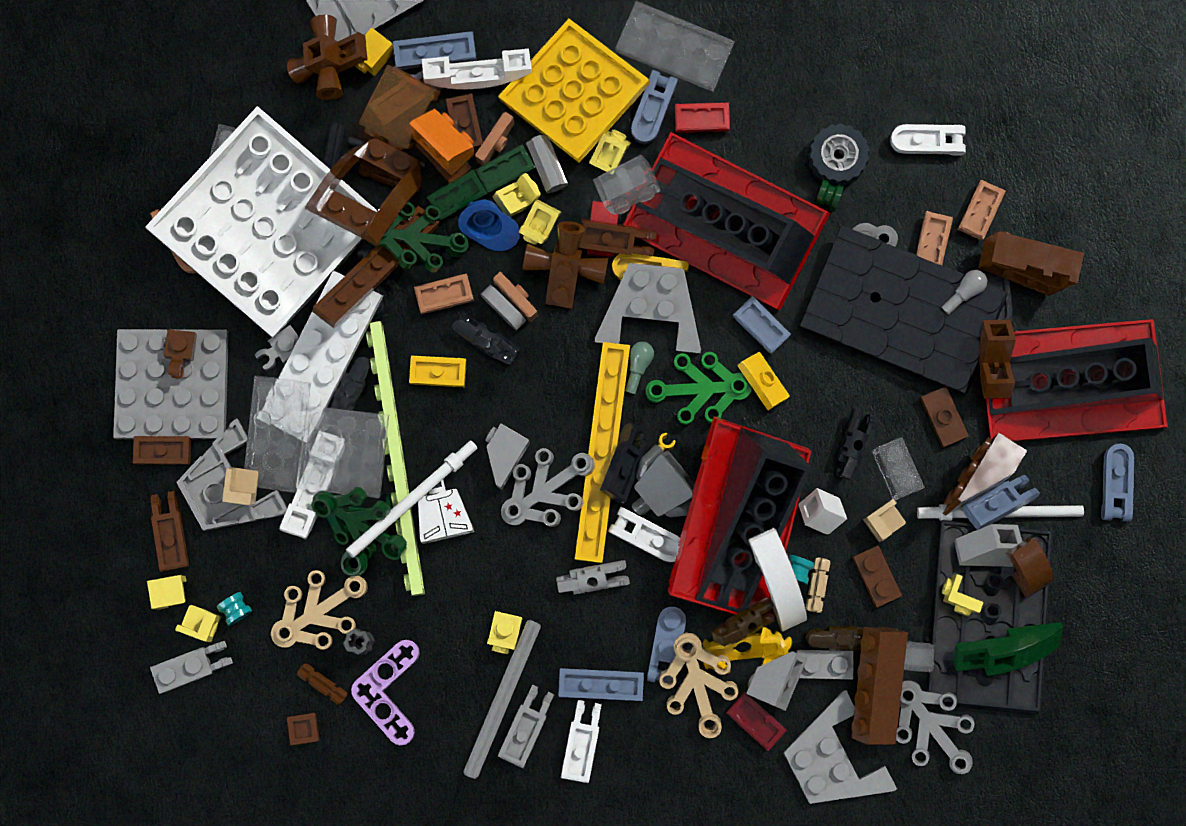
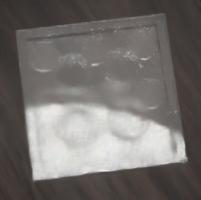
M305 405L296 488L347 494L354 487H360L366 492L367 497L380 498L389 415Z

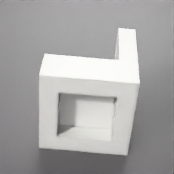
M818 488L798 504L805 525L825 534H830L847 520L841 500Z

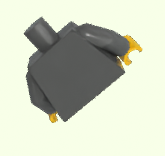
M667 433L661 434L658 445H654L639 462L636 473L638 482L634 488L641 497L632 504V508L641 517L651 509L658 517L665 514L670 518L687 516L695 482L669 452L673 449L675 440L670 445H665L662 442L666 438Z

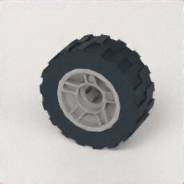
M832 124L820 130L819 134L814 137L808 153L809 167L812 169L813 175L817 176L821 182L823 179L829 181L830 185L844 186L845 184L853 183L855 179L861 176L869 161L868 154L870 150L867 146L866 138H863L862 133L850 125ZM836 150H838V153L842 156L844 155L842 159H836L834 157Z

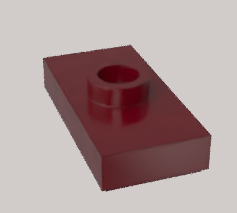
M745 692L726 712L767 751L787 731Z

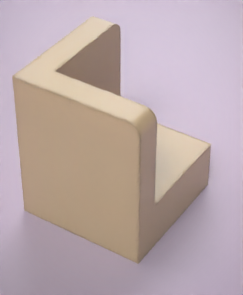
M234 467L227 468L222 502L244 505L255 504L259 471Z
M894 499L863 519L879 542L886 539L906 523L894 506L896 504Z

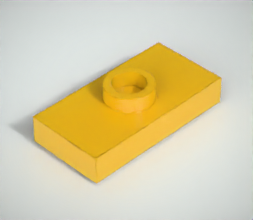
M760 352L737 365L767 410L772 409L790 397Z

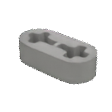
M489 285L480 294L514 330H518L526 322L521 313L492 285Z

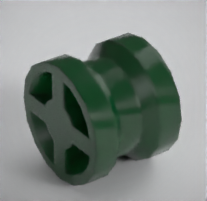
M823 179L814 205H824L830 211L835 212L844 186L830 185L829 181Z

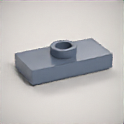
M753 296L733 314V317L770 354L791 335Z

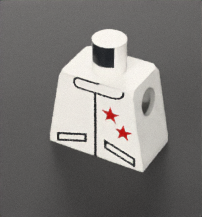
M443 479L429 491L430 495L423 496L418 501L420 540L422 544L474 532L457 489L446 491Z

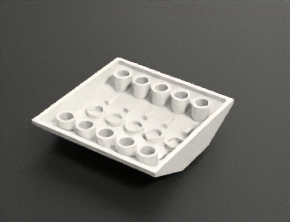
M258 106L146 226L147 230L272 338L314 297L328 281L332 272L337 271L363 240L359 236L305 209L306 204L330 169ZM343 180L334 189V191L378 212Z

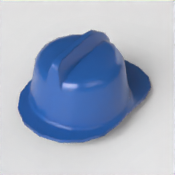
M489 200L470 201L467 208L461 212L458 218V227L463 234L494 251L511 249L520 238V229L517 223L511 217L501 212L499 207Z

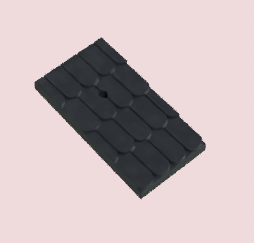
M841 225L837 239L834 242L800 326L967 395L980 364L979 349L983 320H998L1008 294L997 287L987 284L983 292L971 297L967 301H963L948 315L941 307L956 293L955 290L959 287L965 276L964 274ZM881 297V300L875 303V301Z
M942 520L938 537L927 692L939 694L953 693L957 698L956 707L1038 715L1041 701L1043 659L1014 671L990 676L986 675L984 668L956 671L953 660L956 643L1006 637L1008 628L1046 624L1048 585L1031 597L1026 598L1011 575L1017 571L1014 565L1012 567L959 565L954 541L956 538L974 532L977 529L972 523ZM1019 528L1022 541L1028 537L1036 538L1050 564L1052 531ZM956 574L963 576L957 592L982 601L983 605L980 613H971L970 616H965L955 612V606L943 602L945 595L942 594V589L947 578L951 579ZM951 697L943 699V703L946 706H951L954 703Z

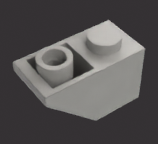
M991 524L956 538L954 543L959 565L1012 567L1013 564L1006 552L1021 543L1022 539L1018 525Z

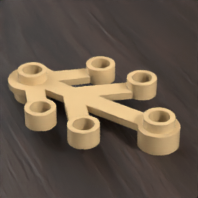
M312 571L308 575L310 587L304 614L294 620L297 602L302 598V591L296 586L288 587L284 593L287 601L283 619L276 622L271 630V637L274 643L280 647H290L298 641L316 645L319 649H328L332 645V637L328 633L322 632L316 635L300 630L309 624L339 629L345 634L355 629L356 623L350 617L336 618L324 614L350 597L360 598L364 596L368 588L365 579L360 576L349 577L345 581L344 588L318 604L321 586L324 585L326 577L321 571ZM315 574H320L322 577L319 584L312 582V577ZM354 581L360 584V589L357 592H353L350 589V585ZM292 589L298 591V597L294 600L289 598V592ZM345 620H349L352 623V627L348 631L342 628V623ZM283 628H287L290 631V635L286 639L280 636V631ZM321 636H326L328 638V644L326 646H321L319 644V638Z
M683 633L674 641L675 658L669 668L662 671L659 676L660 685L663 688H673L676 684L677 674L685 662L687 664L689 672L676 694L668 698L667 709L671 714L681 713L684 709L685 700L694 688L702 716L699 719V731L706 738H714L721 732V721L716 714L712 713L705 685L721 693L726 700L735 699L738 695V688L732 681L724 682L701 670L697 659L713 666L718 674H726L730 671V660L727 656H716L703 649L701 641L696 635ZM689 642L693 647L690 650H685L682 647L683 644ZM720 661H724L727 663V666L721 669L717 667V664ZM669 675L673 680L670 683H666L663 681V678ZM727 687H732L735 690L732 694L724 692ZM674 701H677L681 704L678 708H672L670 706V704ZM707 720H713L715 724L711 727H708L705 725V722Z

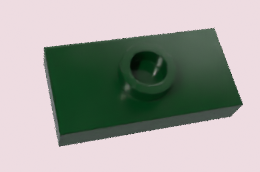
M520 145L475 169V172L487 194L490 195L519 179L521 175L528 174L536 169L524 146Z
M474 169L430 193L427 195V198L431 205L440 209L441 216L439 219L442 220L467 206L470 201H475L486 195L487 192Z

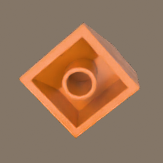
M433 109L409 123L414 140L451 176L475 154L472 145L474 141L466 132L462 131L459 133L453 127L455 125L454 121L445 112L440 114L436 109Z

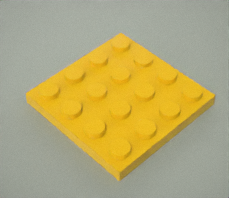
M568 19L532 58V73L512 81L498 97L502 103L580 163L598 143L603 134L607 133L650 85V81L580 26Z

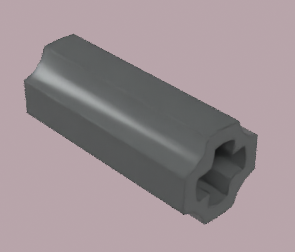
M353 629L346 633L347 637L343 644L348 652L366 655L372 651L375 639L371 633L363 632L360 629ZM358 638H361L363 640L361 646L356 645Z

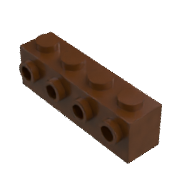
M890 627L863 628L854 720L852 722L853 739L868 745L896 744L908 632Z

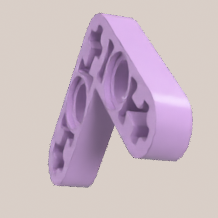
M402 640L359 677L351 689L352 695L388 738L398 745H405L411 742L414 738L415 730L412 723L383 691L419 658L420 652L417 644L409 640ZM403 645L406 648L412 646V659L403 658L399 662L403 665V668L399 670L397 664L389 659V657L393 654L395 659H397L402 654L400 648ZM384 663L390 664L394 671L392 677L387 680L380 678L378 675V668ZM361 683L363 685H371L369 692L373 697H376L378 693L382 697L376 700L370 708L366 703L371 702V700L366 695L361 697L358 695L360 692L358 686ZM380 703H386L391 708V714L387 719H379L375 713L376 707ZM396 714L400 719L395 722L400 727L405 725L408 727L406 732L408 735L407 739L403 737L397 739L395 737L397 730L393 725L389 729L385 727V724L391 722Z

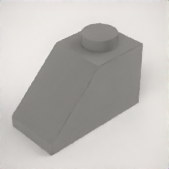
M500 424L498 429L495 427L491 429L485 441L489 443L487 451L496 486L502 490L513 473V469L517 466L528 448L530 441L505 425Z
M790 652L757 667L756 672L749 679L746 694L786 711L807 659L795 652Z

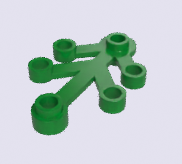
M706 352L701 358L702 366L705 369H712L724 382H712L690 363L688 355L681 353L675 357L674 366L677 370L685 372L696 383L665 385L662 381L653 380L647 385L645 390L647 399L652 403H660L666 396L697 395L687 407L680 409L677 415V419L681 424L688 425L693 421L694 415L713 394L725 393L715 406H710L706 409L705 419L709 423H712L713 420L708 417L710 410L717 411L718 418H721L723 411L733 400H743L749 396L752 386L743 373L732 374L718 362L715 353ZM705 357H713L714 364L707 365L704 362ZM685 358L687 365L680 367L677 364V360ZM735 382H741L744 388L741 391L735 390L733 386ZM654 386H658L661 388L662 393L654 395L651 389ZM682 412H689L691 419L683 421L680 415Z

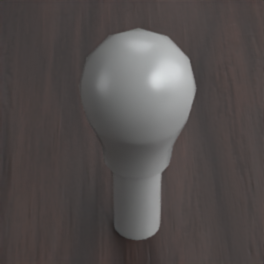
M971 270L966 273L959 287L955 290L956 293L941 308L949 315L963 301H967L971 297L983 292L988 281L986 275L979 270Z

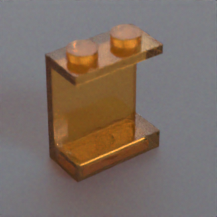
M387 65L359 124L365 126L364 131L376 138H379L380 135L389 140L387 144L400 151L403 148L412 149L414 144L410 141L413 134L409 123L423 115L430 102L436 101L441 91L395 66Z

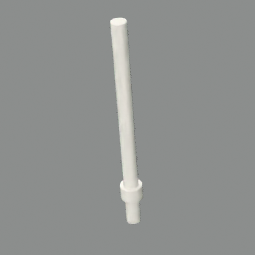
M470 440L455 454L451 453L445 458V463L391 509L390 514L384 520H379L346 549L348 554L354 558L450 472H456L463 466L462 462L477 450V446Z
M940 504L939 507L917 508L918 518H939L940 521H952V518H967L962 511L963 507L946 516L942 514L947 506L946 504ZM1023 506L1005 517H1083L1084 508L1083 506Z

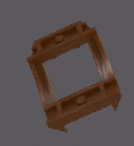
M374 138L350 149L338 160L322 180L306 204L305 209L379 246L381 238L387 229L391 227L401 210L413 195L421 190L420 162L399 149ZM357 161L399 182L383 202L378 212L334 191L345 174Z

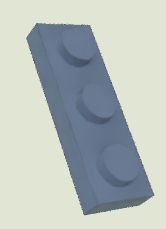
M473 31L393 41L397 70L422 67V59L449 56V64L476 61Z
M560 669L558 697L643 701L644 673Z

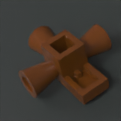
M318 15L310 20L315 38L303 43V57L288 60L287 70L292 80L297 84L304 83L315 73L318 74L316 96L322 100H334L343 95L338 73L368 60L366 36L357 32L340 41H336L337 19L331 15Z
M564 221L558 224L559 242H556L553 253L527 244L523 271L550 270L545 304L572 308L578 275L604 285L608 258H581L583 248L578 246L585 228L579 223Z

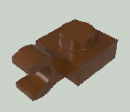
M167 330L164 357L171 359L168 369V375H171V378L183 379L185 360H194L197 338L195 332Z

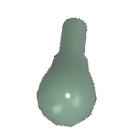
M637 342L631 348L629 369L631 373L626 386V392L636 394L640 377L644 374L654 357L653 347L647 342Z

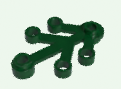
M408 202L403 209H407L409 214L401 210L391 227L387 229L381 238V243L377 246H385L398 259V263L402 268H412L418 257L428 271L437 272L443 264L442 257L435 253L430 254L423 245L444 247L450 256L460 257L465 253L469 244L467 237L462 233H453L449 237L420 233L428 225L435 224L441 216L440 209L433 205L428 206L423 212V216L405 230L394 229L401 221L410 220L415 213V207ZM428 212L433 213L435 217H431ZM396 241L404 242L411 250H403ZM404 257H408L411 262H407ZM430 260L435 261L437 266L433 265Z
M354 487L349 493L336 496L328 491L321 490L313 496L311 503L312 510L316 512V515L328 519L334 531V538L341 545H346L352 538L356 541L373 526L366 522V520H384L390 514V507L384 501H378L371 508L348 511L341 507L349 504L360 506L366 500L367 494L360 487ZM339 518L345 521L347 526H342ZM382 532L375 538L376 541L382 544L383 554L391 560H398L406 552L407 542L401 535L389 536ZM371 542L362 550L367 559L371 558L376 552V545Z

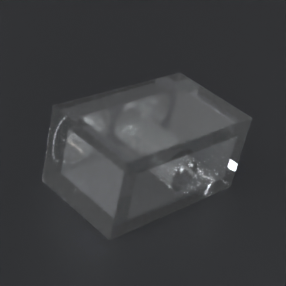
M642 155L593 179L604 208L613 215L625 213L630 209V206L638 202L648 201L661 191L650 163Z
M902 437L883 444L872 451L891 496L895 501L925 488Z

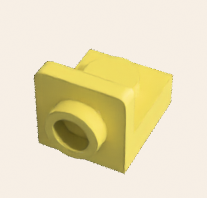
M617 130L607 131L601 137L589 163L614 175L631 142L626 140V135Z
M495 611L487 644L493 645L492 651L508 654L509 649L515 650L522 617Z

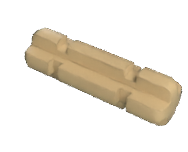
M824 558L814 559L813 569H815V573L811 574L808 595L811 596L810 599H807L806 610L816 613L821 612L823 608L821 598L825 596L828 579L826 572H829L830 561Z

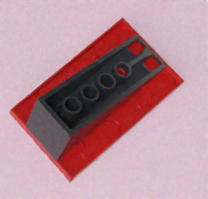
M670 132L623 225L657 232L656 239L637 238L781 310L830 213Z
M1154 320L1014 331L1016 342L1010 360L1015 380L1012 397L986 398L991 439L998 433L1015 442L1168 428Z
M715 416L713 417L701 456L702 462L693 488L692 501L679 540L678 553L669 579L668 592L670 595L733 614L743 611L764 598L771 599L761 568L756 563L749 539L774 528L786 552L800 494L812 469V466L808 464L811 455L809 448Z

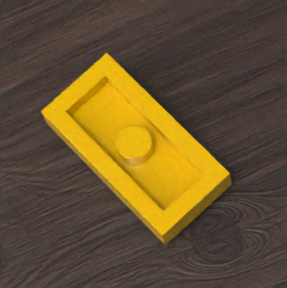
M411 356L410 384L465 387L466 359Z

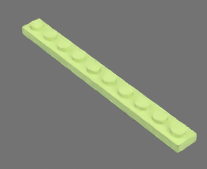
M381 321L370 323L371 331H367L366 336L369 348H374L375 357L370 358L372 373L378 374L379 384L374 386L377 401L382 400L383 411L379 412L381 428L386 427L387 438H383L385 455L390 454L392 465H387L389 481H394L396 492L391 493L394 508L409 495L384 328ZM411 507L395 522L397 534L403 536L407 542L406 552L401 556L402 564L407 563L408 574H404L406 591L411 590L413 596L424 595L425 591Z

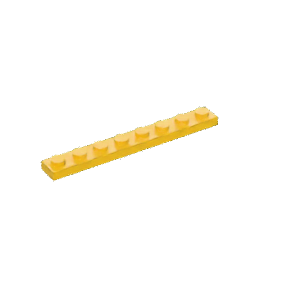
M603 342L588 453L595 461V469L590 475L585 476L583 506L581 508L575 560L603 562L611 498L600 491V488L618 444L630 345Z

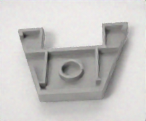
M629 263L597 332L595 342L619 344L622 317H635L679 322L676 351L701 353L684 269Z
M235 419L229 425V428L224 432V438L219 436L205 454L200 456L177 481L180 490L204 531L285 515L287 511V506L277 490L256 501L253 505L222 502L226 469L231 468L226 455L250 442L238 419Z
M846 690L842 691L783 752L810 804L897 790L885 766L858 778L832 726L854 715L855 706Z

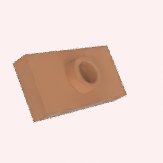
M506 112L502 114L475 154L479 165L487 164L496 151L501 152L508 141L506 136L514 126V118Z
M980 180L957 230L983 240L1006 191Z
M926 211L915 255L942 265L953 217Z
M500 271L493 278L494 285L529 322H532L538 317V312L526 299L529 295L519 284L514 286Z
M467 274L414 287L421 315L474 301Z

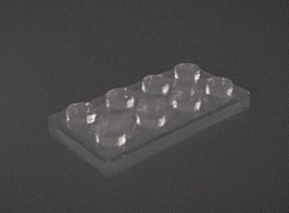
M636 1L616 45L615 52L714 92L735 41Z
M254 376L244 469L259 471L258 488L297 492L300 484L311 383Z

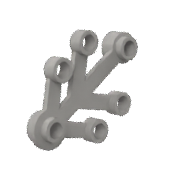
M539 449L535 455L538 466L533 491L525 498L526 481L531 477V470L524 464L515 466L513 476L516 480L512 498L506 500L501 508V515L504 521L510 525H520L528 519L544 522L550 527L557 526L561 520V516L557 511L548 509L542 512L530 509L538 502L565 506L572 511L580 510L583 506L581 496L575 493L562 495L552 492L576 475L588 476L594 471L595 461L586 453L575 455L569 467L546 482L549 465L553 462L554 456L548 449ZM547 452L549 458L547 461L542 462L540 457L543 453ZM585 459L586 466L582 469L578 468V461ZM525 468L526 475L519 478V470ZM577 497L578 505L571 507L570 500ZM517 506L518 514L512 516L510 510L512 507ZM554 513L556 519L554 522L549 523L547 517L549 514Z
M903 681L900 700L901 712L896 740L900 743L910 741L912 731L909 725L913 710L920 719L917 745L912 754L913 762L918 766H924L928 763L929 752L927 749L929 733H931L949 756L950 768L957 774L967 773L972 767L971 755L965 750H958L940 726L958 728L962 733H970L974 729L973 718L969 715L959 717L929 712L923 703L939 704L944 710L950 711L956 707V696L951 692L939 694L922 691L916 682ZM905 691H911L914 697L911 700L905 699L903 697ZM951 697L954 703L951 706H946L943 703V699ZM964 719L971 722V726L967 729L960 725V722ZM902 729L906 730L909 734L905 739L900 738L898 732ZM918 752H922L926 755V759L918 761L915 755ZM957 759H964L966 765L962 768L956 766L955 761Z

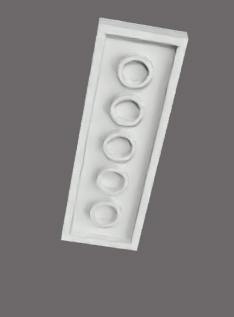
M333 271L318 301L345 276ZM372 291L334 329L312 312L259 418L305 442H310L383 295Z

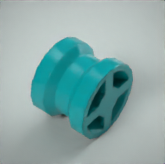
M788 554V559L797 582L807 585L809 570L813 569L815 563Z
M241 592L230 596L217 606L219 612L225 614L228 626L237 623L252 612L250 606L244 604Z

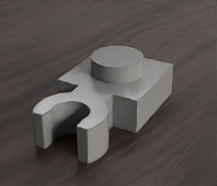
M289 325L273 338H270L268 342L272 347L270 349H261L255 354L258 360L263 356H269V362L263 366L264 370L269 371L273 369L276 365V360L279 358L286 364L299 336L292 326Z

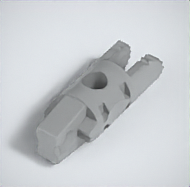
M621 560L569 570V575L557 577L559 593L573 591L574 594H581L630 584L628 576L606 578L605 575L606 573L625 569L626 562Z

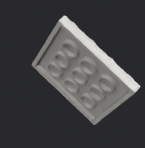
M117 329L114 438L134 439V436H189L191 439H217L220 436L224 438V432L226 431L229 332L227 330H179L195 332L197 338L194 360H185L183 379H175L168 375L171 359L164 357L167 330Z

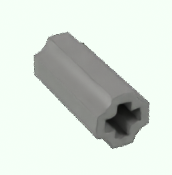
M539 135L528 141L526 144L546 192H556L567 186L568 183L550 139L545 135Z

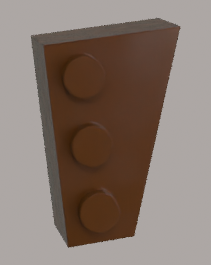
M998 231L985 238L978 268L1050 296L1078 283L1084 253L1015 236L1009 232Z

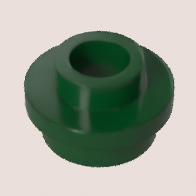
M346 551L341 558V568L344 573L350 576H360L365 573L368 568L366 555L361 551L354 557L359 566H356L353 563V557Z

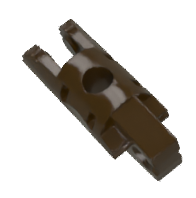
M764 598L727 619L725 623L712 631L713 641L721 646L734 644L774 622V614L767 613L773 607L772 600Z
M827 626V628L810 629L805 633L804 637H806L807 643L815 648H827L828 651L861 650L863 627Z

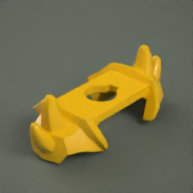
M763 627L762 633L752 634L734 644L721 646L714 641L709 643L705 639L702 647L716 656H727L730 661L761 657L764 658L762 664L764 665L788 654L792 645V638L787 637L783 640L779 631H775L772 634L771 630ZM741 642L751 644V648L746 652H739L733 649V647H736ZM720 661L717 667L725 668L727 666L726 662ZM703 662L706 669H714L713 666Z

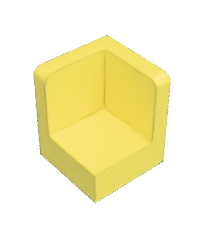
M177 575L147 581L151 609L159 610L168 608L171 605L185 603L183 583L186 582V576Z
M190 605L182 625H177L175 630L205 642H212L222 616Z

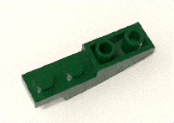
M1062 622L1008 628L1006 637L956 643L953 665L956 671L984 668L987 676L1026 667L1043 659L1060 646L1063 624Z

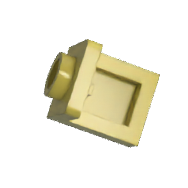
M525 173L520 176L517 182L496 191L492 197L501 211L512 217L532 207L535 200L541 194L536 183Z
M535 200L519 233L523 234V239L531 244H544L561 212L539 200Z
M956 574L951 579L947 578L942 589V594L945 595L943 602L955 606L954 611L965 616H970L971 613H980L983 605L982 601L957 592L963 576Z

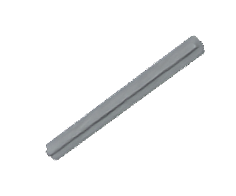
M528 620L525 624L464 769V774L470 778L476 779L480 773L541 628L539 623Z

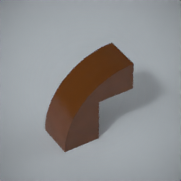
M1010 319L983 320L979 363L984 398L1012 397L1015 380L1010 360L1016 338Z
M1028 537L1006 552L1017 570L1011 575L1026 598L1031 597L1053 581L1051 566L1036 538Z

